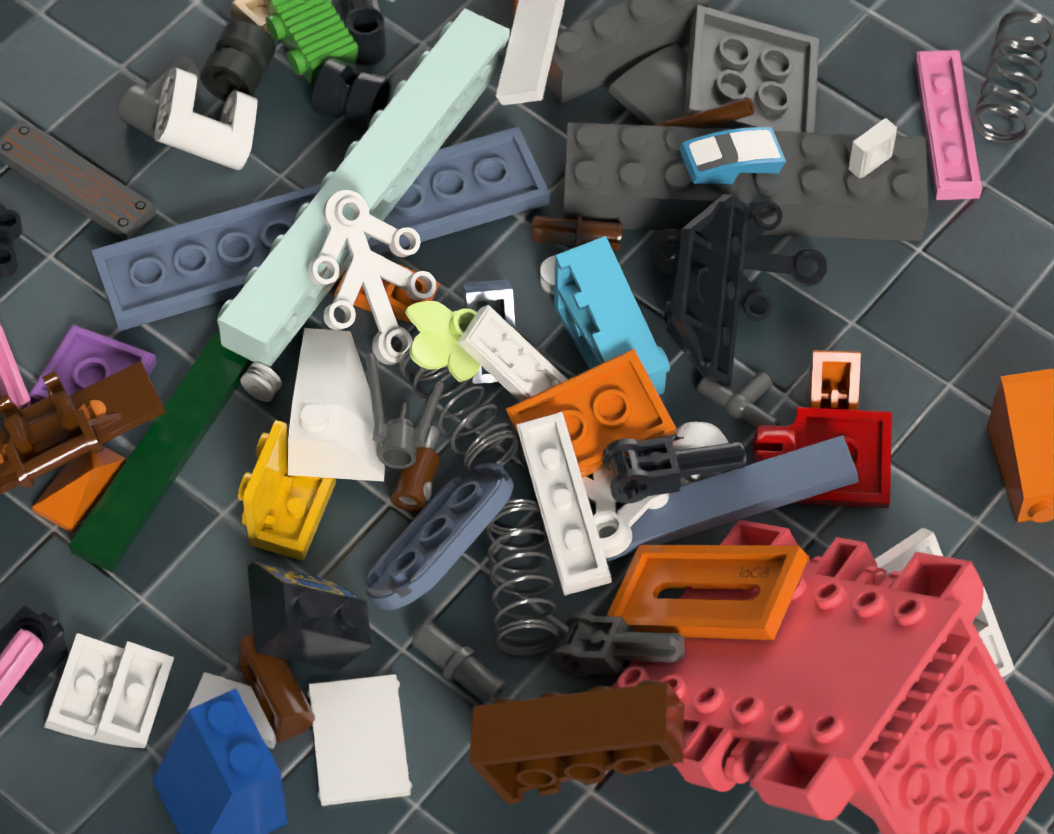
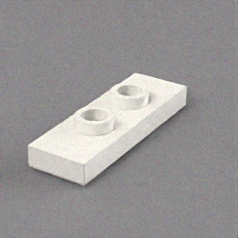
M489 305L479 309L457 342L520 402L568 380Z

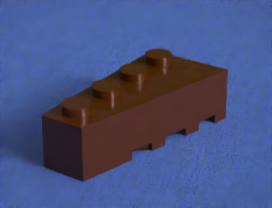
M644 680L636 686L622 688L597 686L589 689L588 692L567 695L550 692L541 695L540 698L520 701L498 699L489 705L473 707L469 763L507 805L522 802L523 792L538 789V793L542 796L558 793L561 789V782L576 780L585 785L602 782L605 772L614 769L618 773L630 775L682 762L685 704L668 682L657 680Z

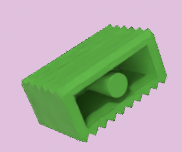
M330 0L269 1V13L265 18L267 28L274 40L282 39L289 50L287 51L288 62L296 75L304 74L309 84L314 86L322 67L330 58H336L353 65L356 64L357 43L353 40L352 35L349 34L348 28L345 27L344 22L340 19L339 14L336 13Z

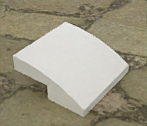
M77 633L44 727L97 742L145 748L174 657L128 641L123 649Z

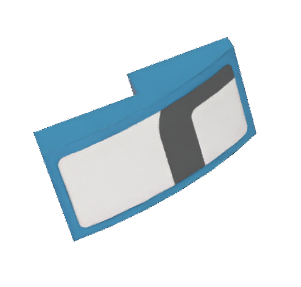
M772 127L740 128L711 133L682 142L679 147L693 184H733L739 173L779 174L786 163Z

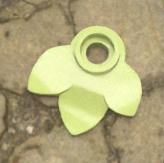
M437 301L418 302L406 309L407 317L420 332L414 338L409 351L410 357L415 363L426 369H440L447 366L450 373L459 382L469 380L477 374L481 365L457 343L476 315V311L461 309L452 312Z

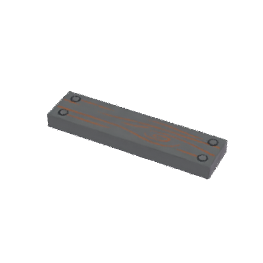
M22 119L0 138L1 162L124 241L132 239L157 214L154 203Z

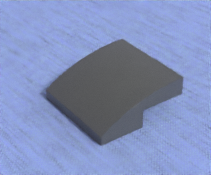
M677 43L666 47L629 69L610 85L608 92L647 126L683 117L688 53Z

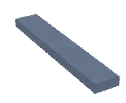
M842 435L745 466L741 469H735L681 486L680 492L669 493V499L664 506L658 509L648 508L630 527L633 534L630 545L622 553L606 558V562L636 553L639 545H661L859 482L858 474L844 436ZM621 505V506L616 507V513H617L624 505Z

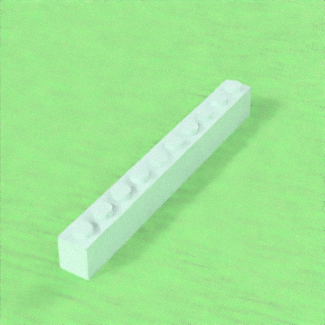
M465 8L454 22L449 21L444 26L437 44L431 51L427 50L421 55L416 70L407 81L402 80L398 84L387 107L383 111L379 110L374 114L368 131L360 141L352 142L346 151L344 161L335 172L331 171L325 176L315 198L310 204L305 203L301 206L292 227L285 235L281 234L275 239L270 248L269 256L260 267H254L248 273L242 290L234 300L230 299L224 303L217 318L221 345L254 363H261L269 368L272 366L347 269L352 256L345 241L336 259L339 266V276L336 281L326 286H317L308 277V266L313 260L317 259L329 231L323 215L324 206L328 198L342 190L354 191L366 201L369 215L384 221L503 67L510 39V29ZM344 205L342 208L343 216L347 220L352 221L354 212L350 206ZM365 234L366 239L368 241L370 239V236ZM320 263L317 272L321 278L327 279L329 277V269L325 264Z

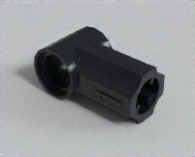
M338 0L344 25L348 28L349 34L352 35L353 40L358 46L356 63L362 65L378 63L386 54L385 20L379 10L378 1Z

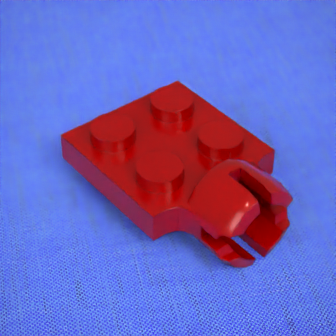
M797 407L793 424L789 426L761 425L757 427L752 450L754 463L843 435L855 465L859 482L812 496L793 504L889 508L891 493L892 412Z

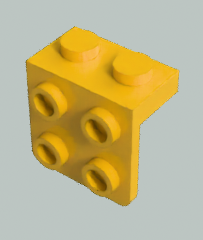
M276 420L270 433L264 432L261 435L255 455L257 460L256 466L252 473H245L239 487L238 499L243 501L244 505L242 524L247 526L250 546L304 561L335 487L336 478L288 475L287 425L285 422Z

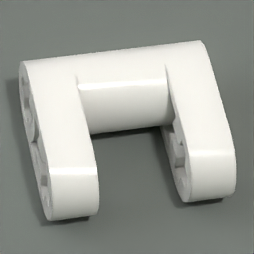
M173 67L168 73L161 90L154 134L155 141L239 171L246 163L252 147L257 98L234 90L227 98L220 122L193 112L197 85L196 75Z

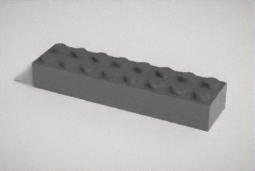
M569 122L567 124L563 218L576 219L577 215H582V220L622 222V229L658 231L677 229L681 231L683 227L707 209L714 199L722 195H733L750 206L749 220L755 216V211L761 203L770 201L779 205L782 210L780 225L774 230L763 232L761 235L922 241L928 214L926 137L896 136L892 157L865 177L859 179L849 170L853 141L860 137L861 134L773 131L786 160L779 174L739 173L733 184H693L679 150L682 142L732 129ZM766 208L760 212V219L765 224H772L777 220V214L773 209Z

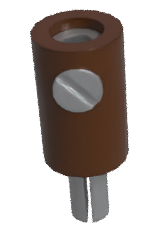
M429 425L425 446L418 447L414 465L399 470L390 501L394 506L403 511L411 513L421 512L431 497L432 484L440 463V457L434 452L440 432L434 426Z

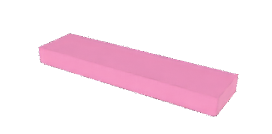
M959 50L916 52L914 63L935 199H980L982 186Z

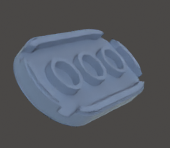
M498 463L479 464L471 469L475 475L466 480L460 475L448 482L372 567L366 581L370 587L366 588V595L378 609L383 611L399 609L427 593L441 580L509 500L514 488L513 479L502 465Z

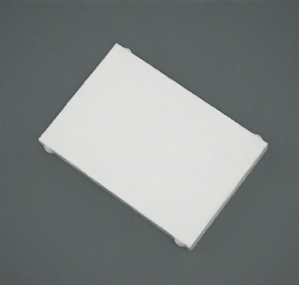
M396 674L309 684L307 695L310 698L311 709L315 715L313 731L320 789L318 798L321 800V806L411 795L412 783L409 781L398 692L400 683L397 680Z

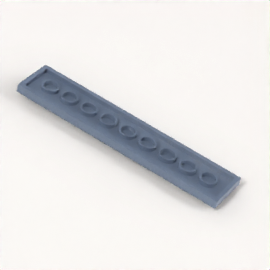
M518 126L439 149L383 222L398 230L405 227L412 228L418 233L420 242L548 205L550 204V192ZM321 184L91 250L93 262L118 332L236 297L242 290L248 273L254 267L261 266L269 256L270 248L279 235H285L294 224L295 217L301 206L305 203H311L318 194ZM402 234L399 237V244L402 248L410 246L408 237ZM370 237L367 241L370 250L378 255L391 251L388 244Z

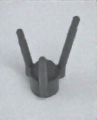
M371 352L367 354V366L374 419L372 439L380 443L378 459L388 467L408 468L416 462L418 447L425 446L427 430L440 400L444 383L442 381L435 383L416 428L414 423L408 420L410 407L406 402L401 404L398 418L392 419L385 424L376 356Z

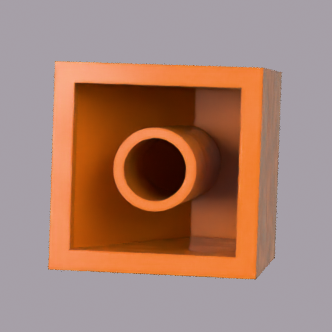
M1054 368L1000 376L987 430L1016 523L1031 520L1036 523L1051 521L1054 519Z

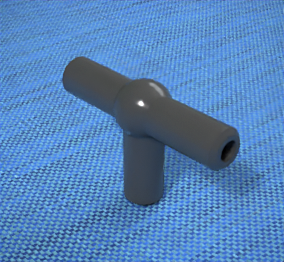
M764 372L757 373L738 393H734L723 385L705 377L701 378L698 382L697 392L725 408L731 417L743 419L756 428L761 425L780 426V420L754 405L772 385V380L768 374Z

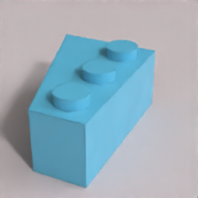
M601 237L555 255L554 309L588 368L592 369L635 349L658 395L665 393L666 373L670 371L669 361L664 350L656 345L607 237Z

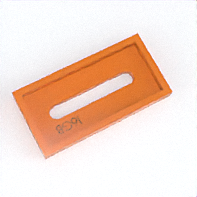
M639 545L607 616L622 617L634 632L680 634L684 638L774 640L809 557L800 546ZM688 586H691L693 589L753 590V587H757L760 590L758 596L752 600L657 598L660 592L665 589H687Z

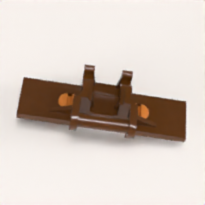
M142 361L132 364L70 396L56 371H53L42 377L47 388L48 397L23 410L11 400L8 394L0 397V412L4 417L5 428L0 430V495L19 485L26 489L35 484V478L90 451L96 454L104 450L103 443L165 413L164 406Z

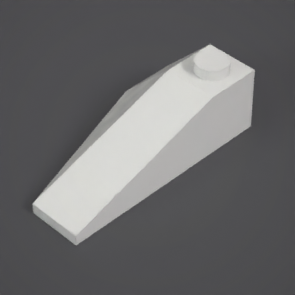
M304 328L288 435V475L384 482L385 465L378 459L380 443L372 439L374 419L370 387L351 331Z

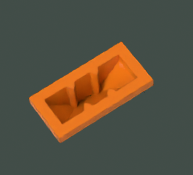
M104 447V450L96 454L90 451L68 462L32 506L33 512L73 533L108 489L127 459Z

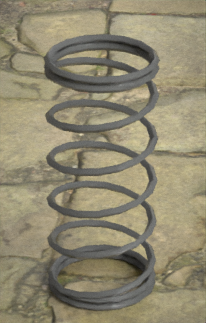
M1027 10L1013 11L1007 13L1000 20L996 34L997 43L991 52L992 61L988 64L986 70L987 79L982 83V97L977 101L972 120L974 128L990 141L1014 143L1022 140L1028 134L1030 126L1028 116L1034 112L1035 108L1031 99L1039 93L1040 88L1036 81L1043 77L1044 69L1042 63L1048 59L1049 52L1047 47L1052 43L1054 37L1052 24L1036 12ZM1014 17H1028V18L1012 19V20L1006 22L1007 20H1009V19H1011V18H1014ZM1014 22H1034L1047 29L1049 38L1044 43H1041L1039 40L1029 36L1018 35L1008 37L1005 34L1004 28ZM1012 39H1026L1039 45H1024ZM1005 42L1009 46L1025 52H1035L1043 49L1045 52L1044 58L1037 61L1035 58L1025 54H1007L1001 44ZM999 48L1003 55L995 58L996 50ZM1012 56L1024 57V58L1029 59V60H1031V61H1033V62H1024V61L1015 59V58H1013ZM1008 57L1022 65H1038L1040 72L1036 78L1032 79L1029 75L1021 72L1002 71L996 61ZM994 65L999 72L990 76L991 67ZM1008 74L1019 75V76H1022V77L1027 78V79H1029V80L1018 79V78L1009 76ZM1004 75L1016 82H1032L1035 86V91L1032 95L1026 96L1024 93L1016 90L998 89L991 79ZM989 83L994 90L985 94L986 85ZM1004 92L1015 93V94L1020 95V96H1022V97H1014V96L1008 95V94H1006V93H1004ZM999 93L1012 100H1028L1030 110L1024 114L1013 105L1002 102H989L987 96ZM992 109L996 113L1008 118H1020L1025 128L1017 133L1002 132L987 124L982 118L981 113ZM998 109L1009 111L1015 115L1001 112ZM977 118L980 119V121L984 124V126H986L987 128H989V129L992 130L993 132L998 133V134H1001V135H1003V136H1013V137H1002V136L994 135V134H992V133H990V132L984 130V129L981 127V125L979 124V121H978Z
M409 348L402 356L399 363V371L407 380L414 381V393L419 398L428 401L433 388L428 396L422 395L418 391L417 382L437 378L449 369L445 367L433 375L430 374L438 369L421 367L419 371L407 372L405 367L411 359ZM450 372L447 373L439 381L443 382L452 374ZM469 380L463 381L454 389L441 394L440 399L457 392ZM471 386L462 390L446 404L441 415L436 413L433 415V417L439 418V430L444 435L452 437L451 447L455 453L465 456L464 467L471 475H475L471 470L473 469L471 468L473 459L478 454L496 447L505 438H513V443L509 450L493 463L504 466L511 460L519 448V438L513 431H510L508 423H498L483 431L473 440L467 452L460 451L456 447V437L475 433L493 420L498 408L495 404H485L470 412L460 421L454 433L447 432L443 428V418H452L463 414L479 403L485 391V388L482 386ZM474 389L481 391L478 398L469 406L460 411L445 414L448 408L465 393ZM487 408L493 409L491 416L482 424L471 430L458 433L462 425L473 415ZM499 427L506 428V431L503 430L495 432L479 441L482 437H484L486 434H488L494 429H497Z
M510 499L501 509L504 511L497 514L486 527V535L493 542L488 549V558L495 565L490 572V581L497 588L492 595V604L499 611L494 619V627L497 630L495 640L498 648L509 654L533 655L552 648L558 641V628L547 621L539 620V618L550 615L556 609V605L548 599L528 598L511 603L501 609L497 603V595L501 590L515 596H536L550 590L553 587V581L543 575H524L510 579L499 586L495 580V572L498 567L512 573L523 574L544 570L551 564V558L545 553L527 550L542 547L549 540L547 533L538 530L544 525L542 517L537 522L524 527L507 528L493 524L499 517L510 512L519 510H535L540 512L539 504L533 500ZM491 531L502 536L495 540L491 534ZM529 533H538L544 536L543 542L533 546L518 547L500 543L502 539L509 536H522ZM496 544L509 550L526 551L505 557L498 563L493 557V549ZM522 556H540L546 559V564L532 569H513L502 566L504 562ZM526 579H542L549 582L547 588L533 592H515L504 588L509 584ZM530 602H542L551 605L549 611L536 615H517L506 612L512 607ZM502 614L521 619L510 622L501 628L499 627V618ZM521 628H541L550 631L552 634L541 638L529 639L510 636L506 633ZM504 636L509 640L517 642H546L534 646L519 647L505 644L500 639Z

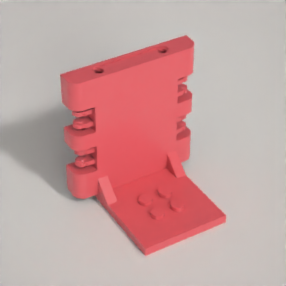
M738 520L720 544L798 546L788 528L745 520ZM836 537L822 557L816 556L811 559V562L808 559L774 640L684 638L686 654L682 660H677L674 663L632 661L612 687L636 686L644 680H657L670 684L685 704L683 761L674 763L673 766L677 767L688 783L725 792L733 788L736 783L743 784L748 780L750 781V787H754L766 804L822 820L836 818L847 803L850 802L872 818L882 834H1015L1054 774L972 623L982 607L984 589L972 562L915 552L902 572L893 571L889 573L887 578V570L877 566L865 542ZM688 586L679 599L752 600L758 596L760 590L757 587H753V590L693 589L691 586Z

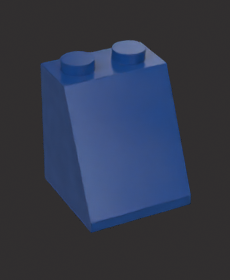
M236 688L189 709L152 780L177 833L267 834L287 825L280 770Z

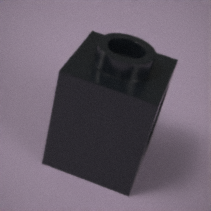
M24 605L0 630V655L20 630L29 631L42 641L43 649L15 685L20 691L30 696L68 655L62 625L50 614L42 612L38 615Z

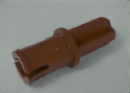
M577 215L576 219L536 216L532 221L531 237L535 243L574 246L575 248L606 236L612 250L620 251L622 222L582 220V215Z

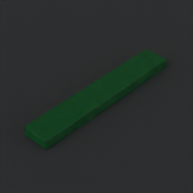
M216 331L165 404L164 409L166 412L156 417L69 544L72 554L113 572L241 383V377L254 362L221 345L220 332Z

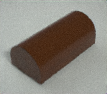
M253 634L242 637L239 645L238 667L247 685L251 686L275 734L276 741L278 740L281 743L303 733L313 724L315 715L287 661L255 653Z

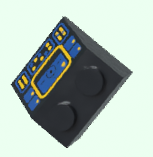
M253 561L247 566L255 653L340 671L372 645L367 602L336 581Z

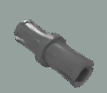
M433 621L427 623L418 632L412 645L443 669V677L449 682L457 681L480 700L483 705L492 704L503 694L507 687L506 682L500 680L475 659L476 652L469 646L462 648L439 629Z

